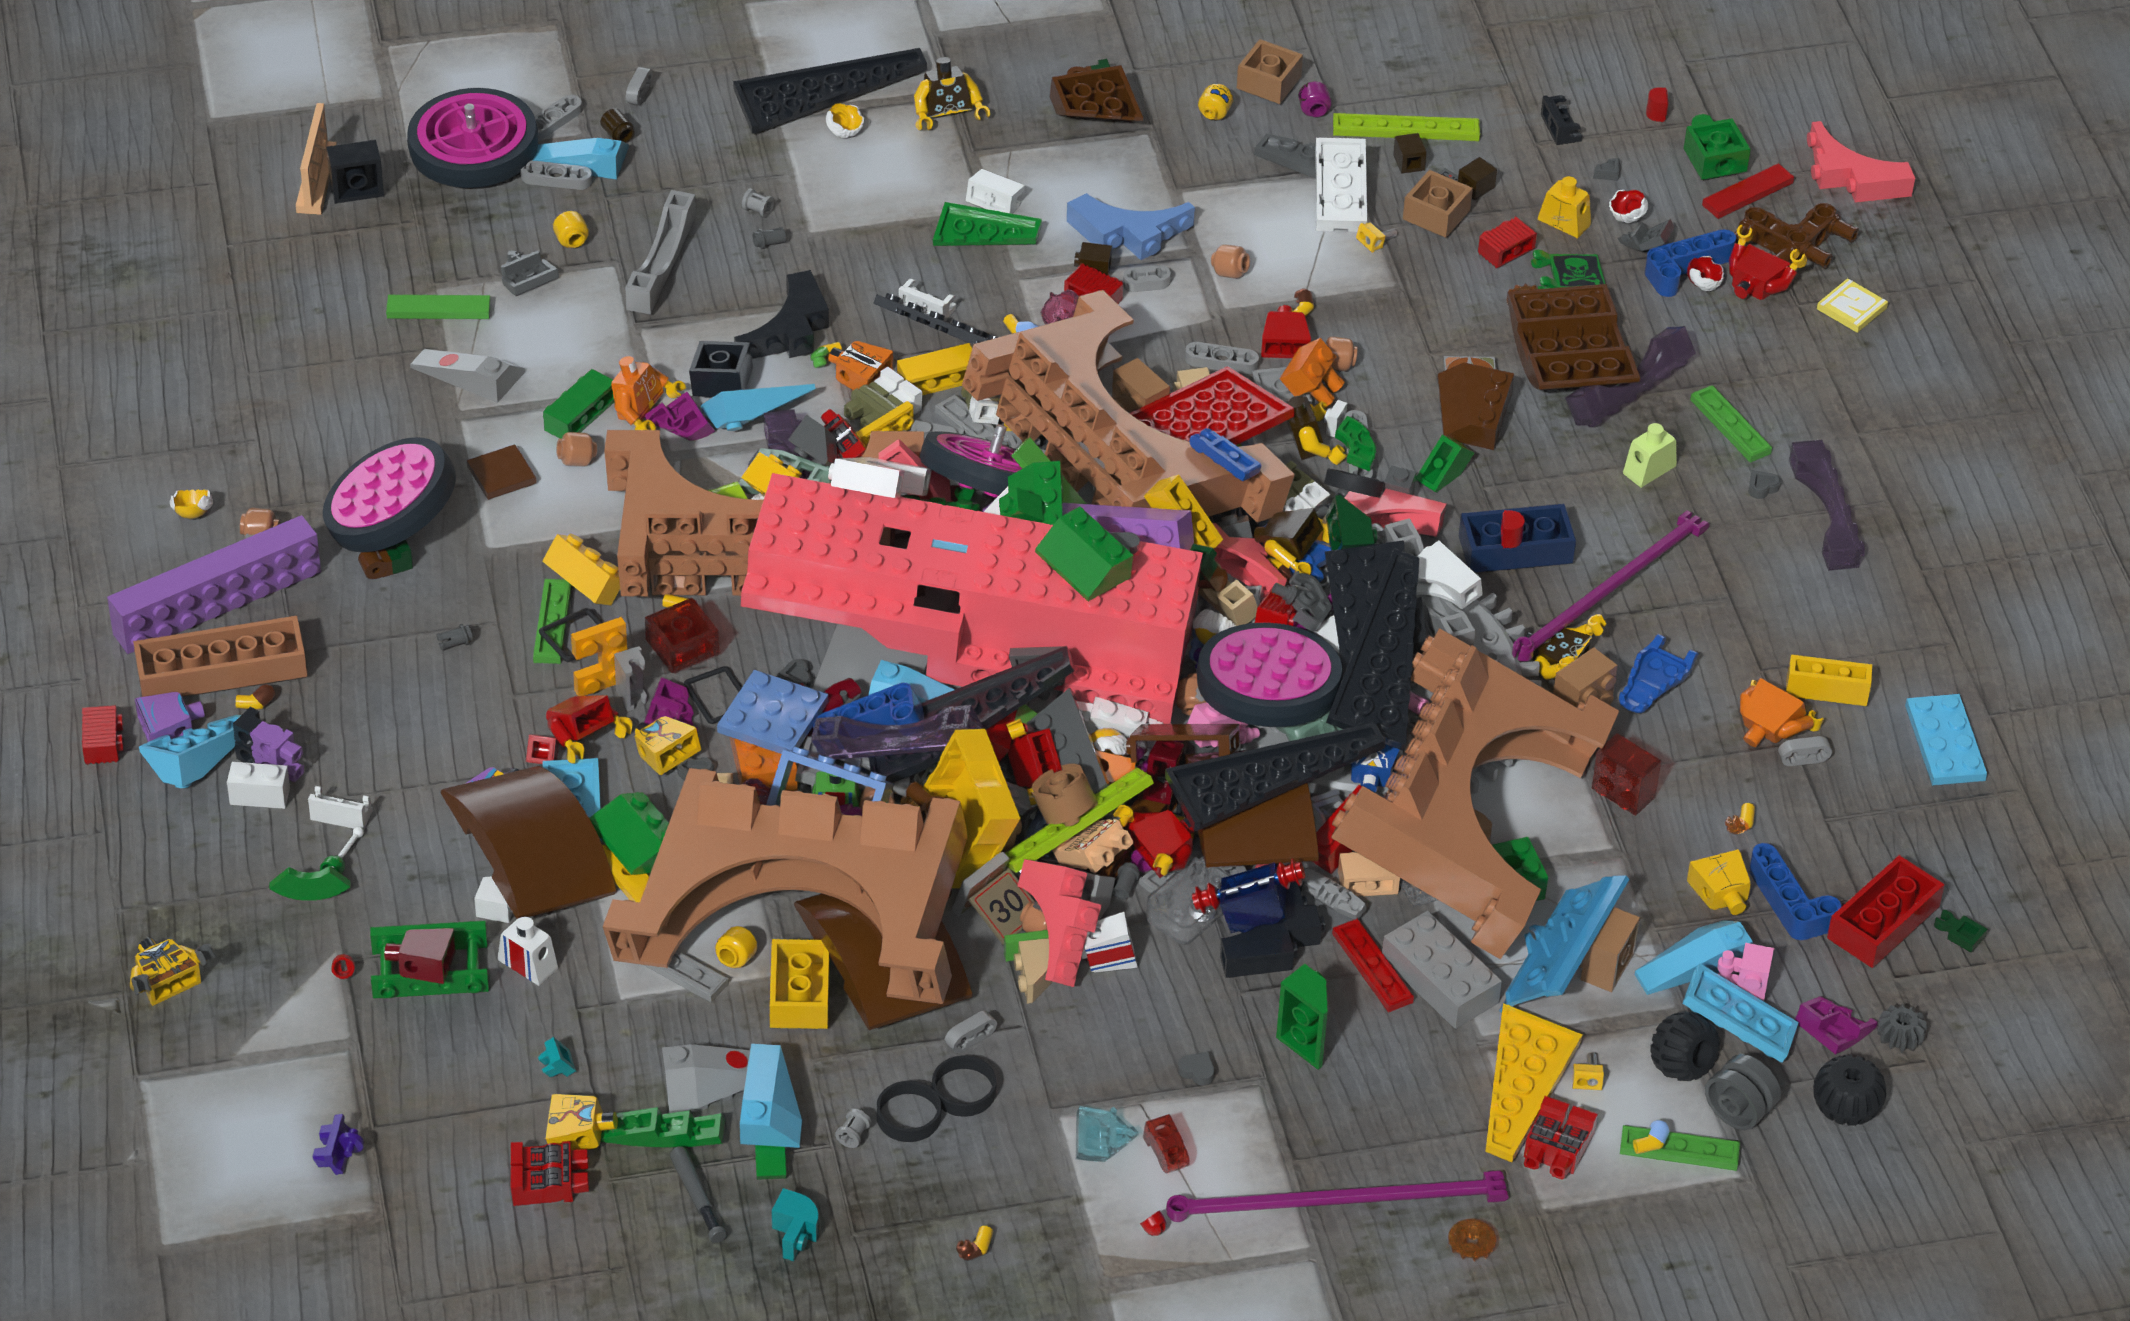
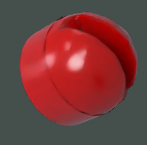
M340 954L333 959L331 970L337 978L346 979L354 973L355 962L351 956ZM341 960L346 962V971L342 970Z
M1159 1210L1140 1223V1225L1149 1235L1158 1236L1165 1231L1166 1220Z

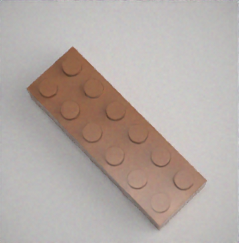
M297 616L133 641L142 697L171 692H179L182 697L307 677L305 652Z

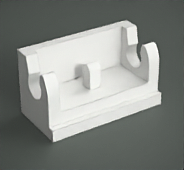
M981 169L968 180L966 201L988 210L1012 214L1021 204V201L1017 200V198L1024 192L1025 185Z
M909 279L899 288V297L901 298L899 303L907 306L908 302H912L922 306L921 312L928 315L931 310L945 316L943 321H947L956 310L957 304L952 302L955 299L954 295L949 294L944 301L931 294L918 291L916 287H912L916 282L914 279Z
M315 786L316 794H310L308 798L310 820L353 829L355 827L365 829L373 811L369 796H363V803L324 796L322 787Z

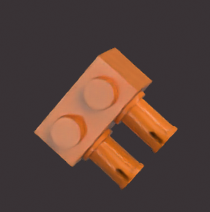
M1321 338L1300 347L1279 378L1294 396L1310 393L1318 403L1323 401L1327 404V407L1335 399L1331 392L1338 391L1345 383L1332 367L1336 355ZM1322 380L1325 382V384L1328 386L1331 392H1329L1328 389L1323 385Z

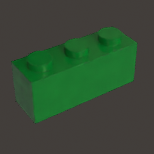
M594 369L581 376L572 387L564 391L555 402L545 408L543 411L544 431L557 438H562L567 432H582L615 402L611 386L613 379Z

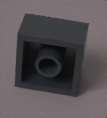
M376 140L326 147L330 186L335 204L384 197L381 158Z
M699 341L689 369L692 396L710 398L724 391L746 390L753 370L750 342Z

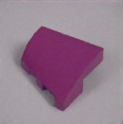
M687 391L667 406L663 402L660 403L644 417L646 420H651L656 426L689 441L702 439L715 432Z
M661 677L652 696L644 722L651 724L657 719L667 716L693 726L692 716L694 713L692 706L688 703L689 695L687 688Z
M1820 996L1801 1003L1795 1021L1799 1022L1798 1025L1835 1055L1865 1038L1876 1028L1878 1023L1872 1018L1868 1022L1856 1019L1851 1016L1853 1010L1837 1006L1832 1001Z

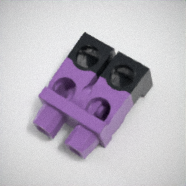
M251 706L233 723L234 740H236V759L243 763L285 765L288 767L289 780L293 782L303 775L304 765L297 762L303 754V749L300 745L294 743L293 732L287 729L283 732L279 726L269 725L260 720L259 711Z

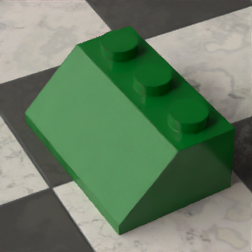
M1060 461L1033 462L1008 477V493L1017 487L1042 497L1043 521L1040 523L1054 525L1058 518L1064 515Z
M1081 506L1059 517L1035 548V553L1087 601L1096 598L1131 578L1134 555Z
M643 792L620 794L589 817L598 836L631 875L651 873L669 822Z
M1303 964L1281 982L1276 1038L1319 1070L1323 1065L1328 1014L1326 979L1320 972Z

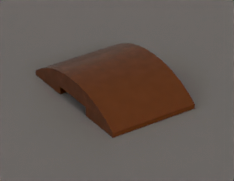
M1607 284L1507 292L1516 347L1525 374L1534 388L1541 390L1640 382V375L1629 346H1625L1618 328V314Z
M1219 752L1183 754L1184 764L1216 758L1219 757ZM1308 782L1198 830L1206 868L1274 864L1279 862L1290 863L1291 858H1294L1296 862L1318 861L1319 858Z
M535 766L441 790V795L466 835L473 834L493 867L492 879L516 919L531 917L615 895L616 887L610 865L592 822L570 789L547 769Z
M822 893L794 902L796 910L814 940H821L828 950L829 956L845 981L844 990L868 1030L972 998V991L964 967L942 920L935 939L944 942L952 977L944 1003L938 1004L887 997L886 993L890 981L891 968L879 966L878 963L883 937L877 927L861 911L838 898Z

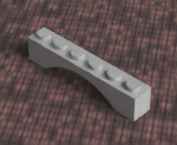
M675 190L670 191L663 207L652 248L642 266L632 272L625 287L626 310L651 315L696 218L695 194Z
M1410 518L1385 525L1384 543L1404 540L1405 553L1418 556L1423 551L1424 547L1421 537ZM1416 595V598L1422 597L1428 608V623L1434 635L1440 628L1464 643L1474 646L1475 629L1464 611L1459 610L1446 599L1431 595Z

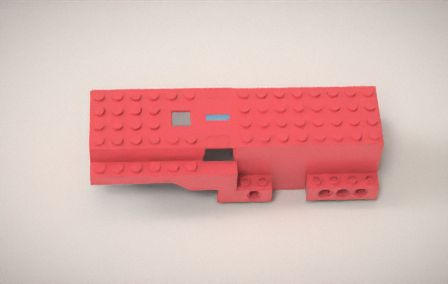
M772 473L748 550V568L741 591V607L862 628L889 649L927 655L926 676L940 683L961 687L1011 668L1009 659L1010 648L1067 646L1071 652L1074 672L1066 676L1064 684L1062 686L1058 685L1054 690L1063 691L1064 693L1070 688L1074 691L1076 701L1093 703L1095 697L1146 711L1148 712V718L1163 722V724H1171L1181 671L1197 606L1198 582L1203 553L1140 541L1139 550L1133 554L1131 578L1096 598L1087 601L1035 553V548L1053 526L1051 524L945 506L905 497H886L834 487L829 483ZM884 527L910 531L911 535L907 549L880 545ZM918 585L959 592L960 614L914 606Z

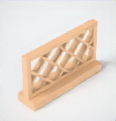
M324 103L316 104L300 167L302 182L296 202V213L322 214L330 181L326 147L337 145V142L328 141Z

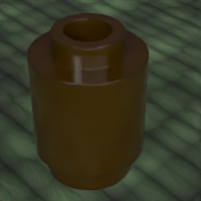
M619 109L607 110L602 115L600 125L613 140L627 143L633 138V124Z

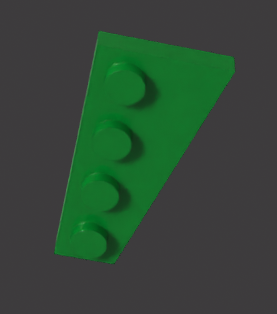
M945 202L933 237V246L1036 244L1042 226V219Z

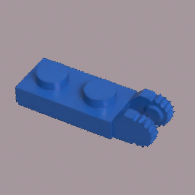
M1209 428L1203 429L1200 435L1199 433L1194 434L1189 438L1190 445L1196 452H1203L1241 481H1245L1260 472L1261 463L1224 436H1220Z

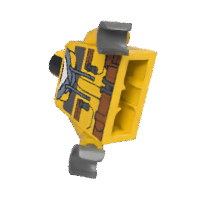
M151 938L144 939L138 946L140 952L135 956L136 966L131 969L130 988L135 992V995L145 991L151 1005L154 1006L200 984L199 964L204 966L208 959H215V952L211 944L208 943L194 950L178 945L172 939H167L159 944H156Z

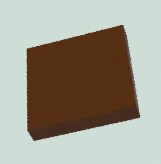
M515 444L467 460L468 469L488 500L536 484V476Z

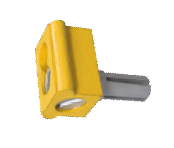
M1371 222L1361 223L1358 227L1356 239L1373 253L1375 250L1383 248L1384 240L1396 237L1397 231L1390 229L1381 232Z
M1591 1053L1587 1054V1064L1573 1065L1572 1089L1602 1090L1603 1065H1597L1595 1053H1593L1592 1060Z

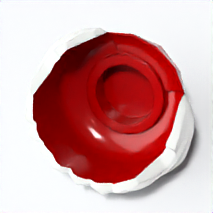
M1618 190L1609 202L1610 211L1615 219L1620 222L1632 223L1637 221L1648 210V201L1644 194L1638 190Z
M1711 256L1694 258L1688 263L1687 276L1690 282L1701 290L1712 291L1722 283L1724 279L1723 267L1720 264L1714 263Z

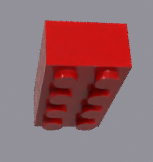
M1898 855L1831 916L1827 939L1873 968L1940 907L1945 884Z

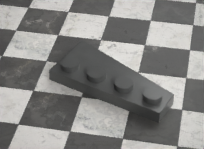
M1266 134L1256 145L1254 155L1316 179V143L1310 142V144L1302 145L1298 144L1295 139ZM1319 159V163H1322V166H1323V159ZM1358 160L1359 167L1362 164V160Z
M1068 688L1028 721L1027 724L1031 725L1035 732L1050 728L1060 765H1080L1094 794H1097L1110 784L1100 758L1094 749L1091 735L1085 726L1082 712L1078 708L1074 691Z

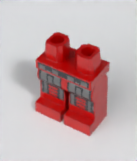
M831 409L822 414L821 419L825 423L824 427L836 437L837 459L842 457L860 458L867 446L851 425L841 415H837Z
M1544 1096L1538 1116L1526 1138L1524 1166L1533 1170L1539 1169L1541 1163L1551 1166L1550 1174L1561 1180L1568 1173L1574 1174L1577 1164L1580 1162L1595 1134L1598 1114L1573 1106L1567 1120L1570 1104Z
M570 1141L534 1147H523V1142H511V1194L513 1206L552 1203L563 1199L564 1202H573V1193L589 1192L588 1172L573 1173V1170L589 1169L588 1150L571 1149Z

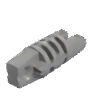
M1309 868L1304 870L1303 888L1314 896L1316 900L1334 909L1337 913L1352 919H1359L1365 912L1366 904L1349 889L1339 885L1331 878L1315 872V870Z

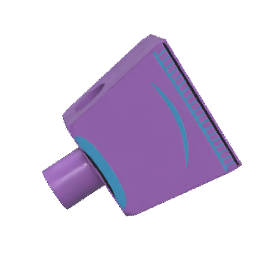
M179 692L135 698L137 718L148 742L165 735H169L170 739L183 736V730L192 728V720L205 717L200 701L185 705Z

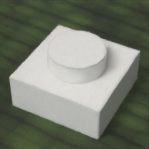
M1337 400L1333 408L1327 410L1324 418V423L1327 424L1326 435L1335 437V431L1343 422L1347 411L1346 402Z

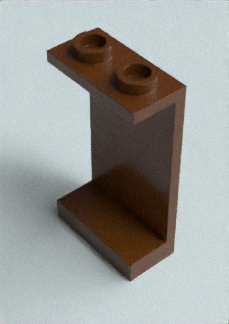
M1141 724L1130 735V738H1127L1126 751L1127 754H1131V763H1137L1148 751L1147 741L1218 740L1219 757L1240 752L1239 724Z

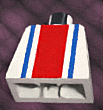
M1124 912L1098 920L1095 933L1087 932L1081 959L1088 958L1092 972L1137 968L1134 945Z
M518 918L501 934L498 960L536 985L540 986L558 969L551 937L534 926L531 918Z

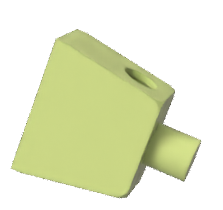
M1657 423L1650 424L1646 433L1632 441L1623 474L1642 488L1676 467V439L1666 432L1662 425Z

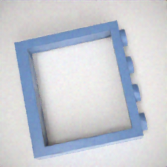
M794 746L793 750L783 749L766 805L780 806L781 793L786 788L793 762L874 788L876 790L872 801L888 803L894 783L885 781L887 776L871 771L870 775L860 772L861 767L845 763L843 767L834 764L835 759L819 754V757L815 758L809 756V750Z

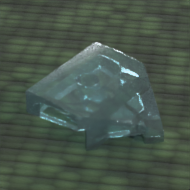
M1079 1106L1076 1113V1159L1106 1162L1137 1137L1139 1132L1133 1126L1129 1128L1116 1115L1117 1110L1114 1107L1108 1112Z

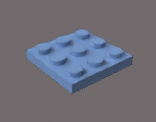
M753 670L717 724V732L782 754L783 749L793 750L794 746L800 747L817 717L828 704L829 697L826 693Z

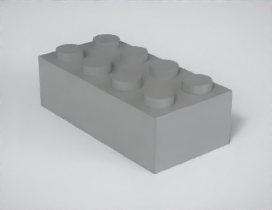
M1430 912L1422 913L1384 936L1382 953L1397 974L1455 1029L1499 1003L1502 980Z

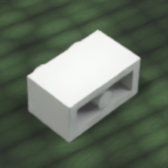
M232 762L227 779L230 805L285 809L290 791L288 767L285 765Z

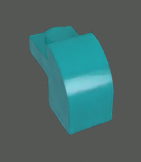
M785 1188L782 1189L772 1208V1229L785 1233L782 1239L784 1259L794 1261L798 1252L804 1251L808 1240L817 1242L819 1234L818 1210L814 1202L803 1194Z

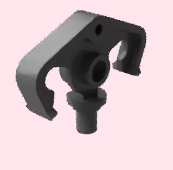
M1296 571L1289 580L1291 586L1285 587L1275 583L1272 593L1281 596L1286 604L1292 603V606L1298 611L1292 619L1293 622H1298L1310 631H1316L1331 610L1332 605L1315 577ZM1295 585L1304 586L1308 590H1297Z

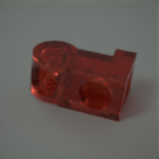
M1170 1114L1145 1122L1143 1139L1147 1146H1151L1162 1170L1165 1173H1170L1189 1166L1190 1160L1187 1149ZM1164 1125V1128L1155 1130L1156 1127Z

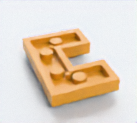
M622 617L571 634L572 654L576 660L598 653V664L573 672L574 691L577 696L593 694L616 685L614 654L627 650L626 623Z

